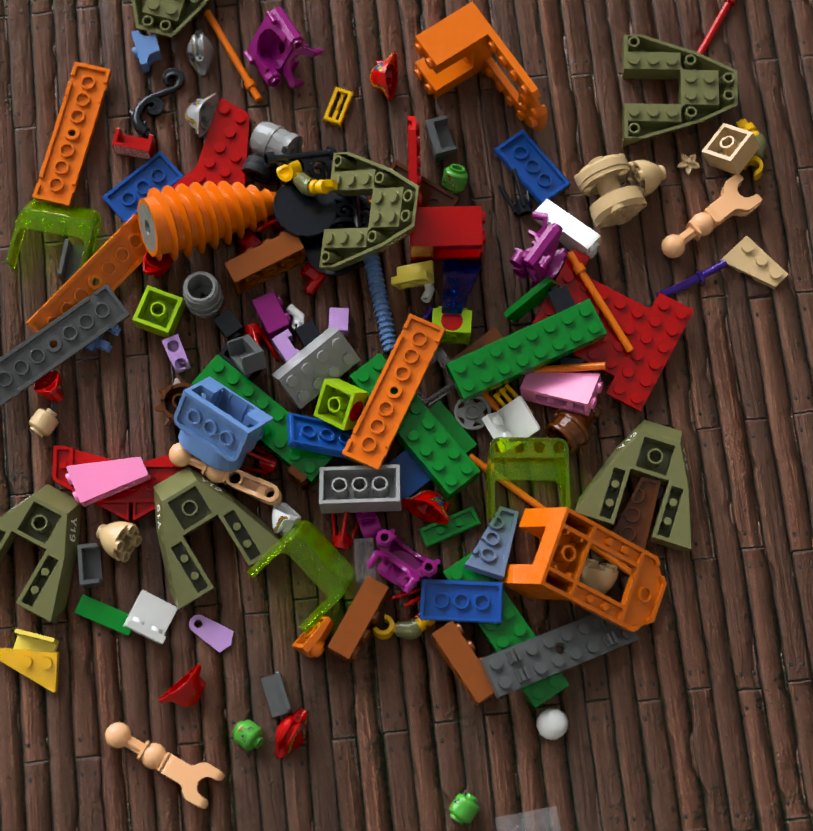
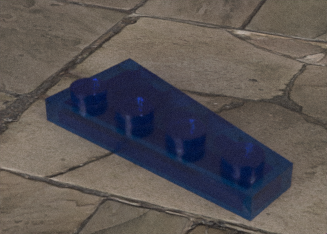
M444 260L442 313L462 314L468 301L469 293L472 292L473 284L476 282L478 273L482 269V262Z

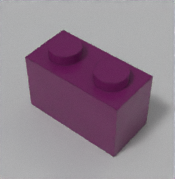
M271 291L252 300L253 307L270 339L287 329L291 330L290 323L292 320L288 312H283L281 307L284 305L279 295L275 296L274 292Z

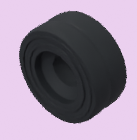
M249 155L242 167V172L247 177L264 185H272L277 176V167L266 168L264 158L256 155Z

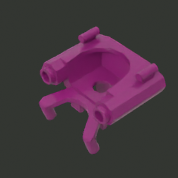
M280 6L275 7L266 13L267 16L253 37L248 51H244L243 54L250 64L254 63L267 85L271 87L279 86L282 77L280 73L284 72L289 86L297 88L303 86L304 81L302 79L296 80L292 69L295 70L299 64V61L294 59L298 55L308 57L319 56L323 54V50L320 47L315 49L308 48V44L303 43L304 38L285 10Z
M533 211L532 219L543 220V226L537 233L532 230L528 231L529 237L534 239L531 243L532 247L525 251L516 247L514 255L509 260L514 266L513 272L518 277L525 279L529 275L533 280V283L530 285L531 288L535 287L547 276L554 280L568 258L566 256L568 253L566 249L560 248L556 250L559 244L558 239L563 234V228L557 223L548 226V214Z
M394 528L390 530L383 529L377 533L376 543L378 550L374 551L366 565L372 569L378 559H382L377 568L379 570L377 573L408 594L411 593L416 583L421 582L422 579H436L437 569L440 566L439 559L434 561L430 558H425L410 549L395 535Z

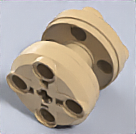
M624 153L596 157L574 176V180L582 195H600V198L589 208L590 215L597 229L627 223L647 206L644 195L638 186L621 187L620 185L631 175L630 165Z

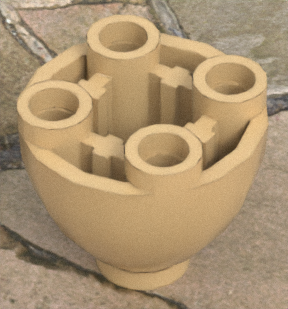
M647 160L628 162L631 175L624 183L625 187L638 186L645 197L655 191L661 181L666 179V170L662 165L658 166Z
M116 521L107 525L101 524L96 532V537L100 539L106 553L113 559L122 562L129 560L134 549L142 541V537L139 536L138 527L133 523Z
M587 558L580 575V581L598 592L606 594L618 577V566L613 564L600 565L598 560Z

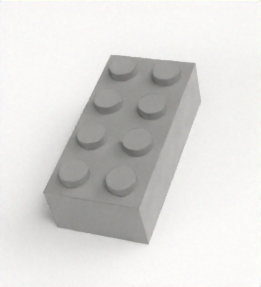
M330 326L271 375L292 404L302 409L320 394L324 379L339 378L361 359L341 331Z
M400 464L382 465L379 471L366 465L320 467L319 506L321 513L402 511Z

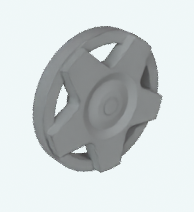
M482 396L475 398L480 400V402L475 403L472 399L465 402L462 408H458L462 403L461 398L456 403L454 417L464 429L476 431L485 426L481 418L485 416L483 414L484 410L487 408L488 414H490L491 408L487 400ZM459 418L464 419V424L460 421ZM475 423L481 424L479 426L473 427Z

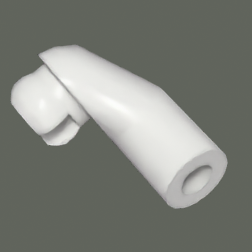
M433 283L421 285V287H425L421 300L425 303L430 302L435 292Z
M290 304L286 311L293 317L291 327L295 330V328L305 324V315L295 305Z

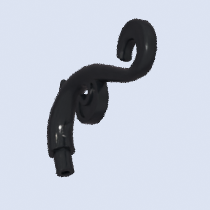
M177 68L167 69L163 74L165 86H170L169 79L171 77L178 78L177 84L149 94L137 104L134 112L129 110L133 127L143 138H148L149 134L154 135V138H156V134L151 132L150 128L146 126L147 121H142L143 111L148 106V112L151 116L158 117L162 115L165 106L159 98L173 93L183 86L185 77L181 70Z

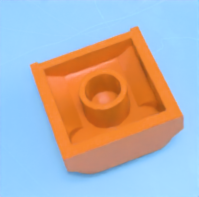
M317 615L292 644V647L305 657H319L325 650L323 647L325 640L334 626L331 618Z

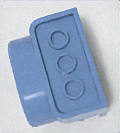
M210 376L183 391L174 414V422L181 429L178 436L180 445L208 466L225 472L236 471L243 465L247 453L252 451L256 442L263 437V426L273 420V417Z

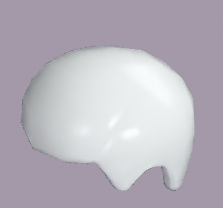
M548 708L538 716L536 727L539 734L545 739L556 740L566 733L568 719L566 714L560 709Z

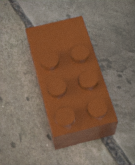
M284 230L279 236L273 239H266L255 248H248L243 254L225 262L224 265L237 294L240 295L306 262V255L299 237L293 236Z
M367 575L327 647L331 654L348 663H351L352 660H357L361 653L360 645L362 642L366 643L371 635L370 627L372 624L376 625L380 619V609L389 595L388 586Z
M452 620L432 633L431 640L475 706L478 707L493 697L495 693L480 663L482 658H477L475 655L476 648L470 640H465L463 637L465 632L460 624H455Z

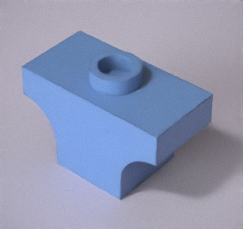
M139 30L131 32L135 44L132 50L135 59L139 58L142 71L145 73L150 71L151 64L154 61L161 60L162 56L155 34L144 36L140 34Z

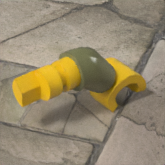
M741 119L736 122L737 126L753 132L760 146L744 167V170L749 166L756 167L757 170L754 171L753 178L758 180L763 172L762 158L767 148V141L763 134H760L758 130L755 131L756 127L752 122L748 123L746 119Z
M298 160L289 163V165L279 166L276 170L277 176L282 181L288 182L293 180V184L301 194L306 196L327 194L330 190L338 189V184L334 179L316 180L302 172V166Z
M385 614L384 621L389 624V627L386 630H379L377 627L372 629L374 635L382 640L390 638L393 633L397 637L413 640L423 635L422 632L426 630V626L430 627L436 622L420 620L417 617L415 620L411 619L394 623L393 619Z

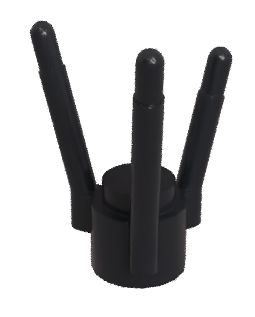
M514 168L513 174L520 197L515 201L516 204H513L501 185L498 188L510 205L513 214L517 213L518 217H522L532 213L533 206L531 195L527 190V200L523 196L517 170Z

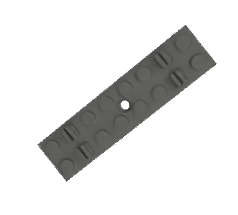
M107 283L0 357V407L130 316ZM52 341L58 343L56 348L50 347Z
M592 614L484 657L480 660V663L498 699L513 691L520 690L610 653L620 647L634 643L639 638L636 632H628ZM557 647H561V648H562V650H563V653H562V654H559V653L557 652V650H556Z

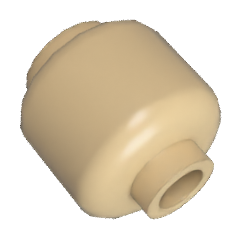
M50 408L46 410L38 409L29 420V425L31 426L29 429L41 438L43 436H50L59 424L55 418L57 414Z

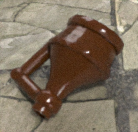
M596 403L595 408L591 409L589 416L564 412L565 410L557 408L553 414L555 420L546 427V433L551 442L559 450L567 454L574 453L578 447L587 445L590 439V424L603 411L600 403Z

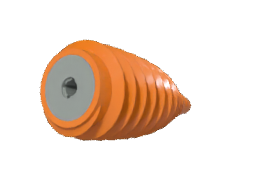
M207 181L203 186L198 182H192L189 188L185 184L180 183L176 186L175 190L171 186L166 185L162 188L161 192L157 188H150L146 198L139 200L137 208L138 224L144 246L152 257L155 256L158 261H161L164 254H168L173 261H176L181 250L189 258L193 247L200 254H203L207 243H209L213 250L218 248L220 239L226 245H230L233 234L242 240L245 229L249 228L254 233L259 222L267 223V219L274 215L273 202L277 192H270L268 189L259 191L254 185H248L245 188L240 182H234L231 186L226 181H220L218 185L212 181Z

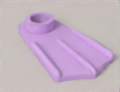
M194 615L190 619V629L219 653L231 646L234 631L203 615ZM198 620L202 622V626L200 628H197L194 625L195 622Z

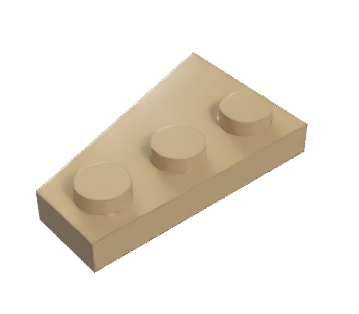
M747 235L720 260L725 259L728 266L734 268L735 271L753 277L754 280L772 289H775L788 276V273Z

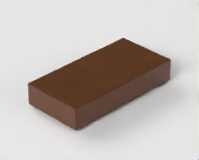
M291 465L288 469L290 480L302 490H306L310 486L308 477Z

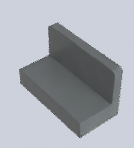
M65 239L58 269V276L62 282H67L85 264L88 253L87 246L75 245L71 243L70 239Z
M280 671L261 678L272 718L293 712Z

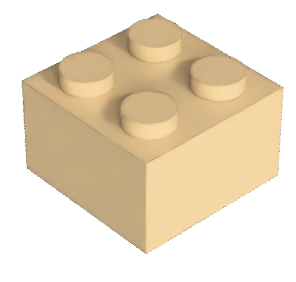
M723 123L704 147L702 153L709 166L739 175L760 146L753 132Z

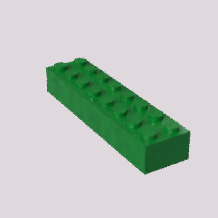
M589 298L448 362L446 369L462 403H465L605 339L607 332Z
M381 353L349 375L350 384L369 392L365 403H367L387 362ZM392 388L390 392L396 394L398 389ZM415 395L395 438L449 501L479 478L481 470L418 396Z
M218 354L192 382V385L210 376L273 417L272 422L263 426V437L257 442L288 467L293 465L305 474L312 487L319 480L320 467H330L338 458L336 456L288 447L287 416L289 412Z
M472 553L442 572L445 580L498 582L497 579L463 569ZM504 589L502 624L475 623L494 653L536 637ZM558 673L522 688L520 691L533 710H535L567 688L569 684L562 673Z

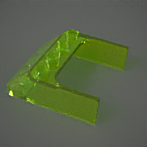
M36 200L29 201L17 217L6 258L8 266L11 269H15L25 229L81 239L84 242V250L79 266L80 269L92 257L101 222L99 212L94 209L73 205L67 208Z
M498 437L492 440L486 468L487 520L495 518V482L500 480L554 481L561 490V507L570 508L569 447L564 439Z
M301 520L247 571V574L255 577L278 554L284 553L290 556L327 597L299 625V628L306 633L342 598L354 578L355 571L352 565L310 521Z

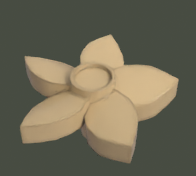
M682 154L681 159L683 162L677 166V168H685V172L688 175L692 169L700 168L698 162L695 161L696 154L691 155L689 158Z

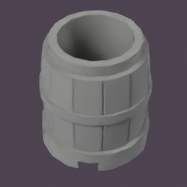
M261 122L254 129L249 145L255 154L264 158L265 152L273 151L275 155L301 152L303 138L296 133L289 132L280 125L278 126L271 122ZM279 162L276 163V165L279 167L284 165V163Z
M198 271L190 274L184 281L183 297L191 314L205 319L219 313L224 303L221 286L213 275L205 271Z

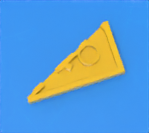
M0 648L1 662L51 692L58 691L60 652Z

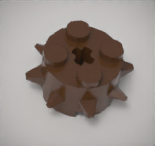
M175 378L174 385H169L165 390H158L161 394V404L154 409L165 414V426H169L172 423L175 424L174 414L182 393L185 389L193 386L192 384L180 382L178 378Z

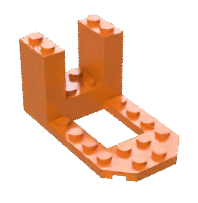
M473 1L415 36L414 48L419 55H423V58L415 62L414 74L419 81H423L429 95L432 94L437 99L484 69L486 76L492 78L495 82L496 89L504 94L507 104L510 107L513 106L516 110V115L520 121H524L527 126L538 132L545 129L548 110L544 104L541 106L539 89ZM493 52L498 57L499 64L508 70L511 80L517 82L520 86L519 93L491 57Z
M568 507L530 508L524 510L519 528L542 539L533 564H507L504 578L502 581L499 580V582H503L504 586L529 599L568 600L628 632H635L643 625L655 621L667 585L665 576L661 575L659 557ZM591 545L632 567L621 603L579 581Z

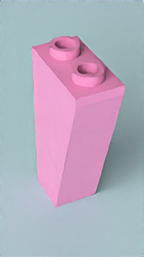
M529 373L525 375L520 391L522 398L526 401L589 416L591 409H594L596 406L597 394L602 392L603 382H601L600 373Z
M141 457L70 465L66 467L68 473L65 474L69 485L73 484L75 491L72 493L76 502H80L83 507L151 479Z

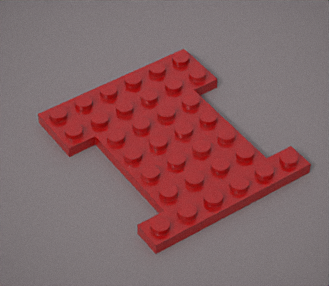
M573 248L572 251L579 262L586 266L590 256ZM567 258L555 281L560 287L566 285L575 305L590 298L607 332L605 339L570 355L575 358L584 359L585 363L606 362V370L600 371L614 377L605 395L641 412L694 310L660 292L650 309L591 279L634 348L633 351L627 353L580 276L576 275L573 271V265ZM547 297L532 324L554 315Z

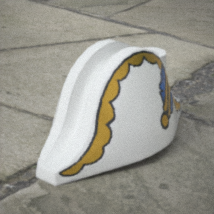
M280 502L273 506L272 527L274 533L278 534L280 532L282 536H286L296 527L301 516L287 503Z

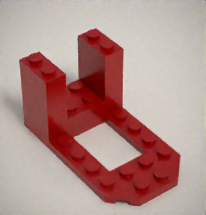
M408 116V180L421 186L420 170H417V167H421L419 122H416L415 116ZM419 189L414 232L410 234V262L429 260L433 262L479 261L480 255H483V243H486V231H483L482 225L486 224V212H482V206L418 207L422 206V194H420Z

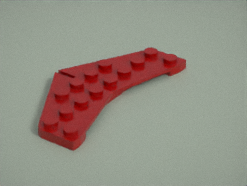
M222 98L216 107L197 166L174 184L172 188L175 190L176 186L180 183L185 184L189 188L192 182H198L203 186L207 181H212L216 185L220 181H226L231 186L234 182H240L245 187L246 175L242 172V167L248 157L249 114Z
M53 446L52 477L57 484L74 492L73 484L69 485L65 476L68 473L66 467L110 461L112 459L75 450L67 446ZM169 455L145 461L144 464L151 479L94 504L130 522V504H133V522H136L155 511L153 487L185 467H177L172 464ZM187 465L201 474L202 470L191 465Z

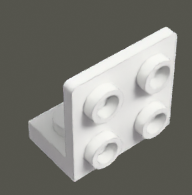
M518 396L497 412L487 414L481 418L501 452L513 449L541 429L522 396Z
M141 590L123 626L158 644H163L166 638L164 634L177 611V607L145 590Z

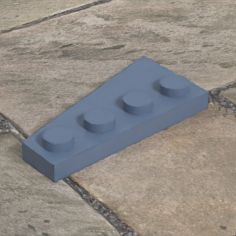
M502 506L499 507L463 569L500 581L503 580L519 512Z

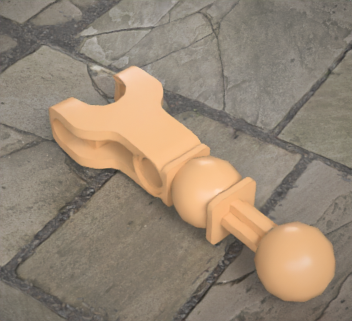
M740 174L732 176L725 182L720 198L704 209L703 213L694 215L688 221L684 232L680 235H668L662 240L661 249L663 254L668 258L680 257L685 251V244L694 238L696 241H699L701 237L709 235L714 228L731 216H748L761 204L763 199L758 194L749 198L741 196L737 188L740 187L744 178Z
M180 443L174 444L169 451V459L172 464L177 467H185L187 465L202 470L201 474L213 483H223L225 485L228 483L233 489L269 506H274L282 501V493L279 488L264 479L239 469L231 472L216 470L187 452ZM239 474L241 477L240 481L236 484L231 483L232 475ZM269 492H275L272 497H267Z
M115 722L106 730L105 740L109 746L115 749L126 747L137 753V759L141 760L146 768L157 769L160 773L179 783L182 787L184 798L200 808L206 809L208 800L199 793V782L206 777L221 781L225 777L222 771L207 762L190 765L171 753L166 752L161 744L151 743L148 740L146 743L141 742L131 736V730L125 723Z

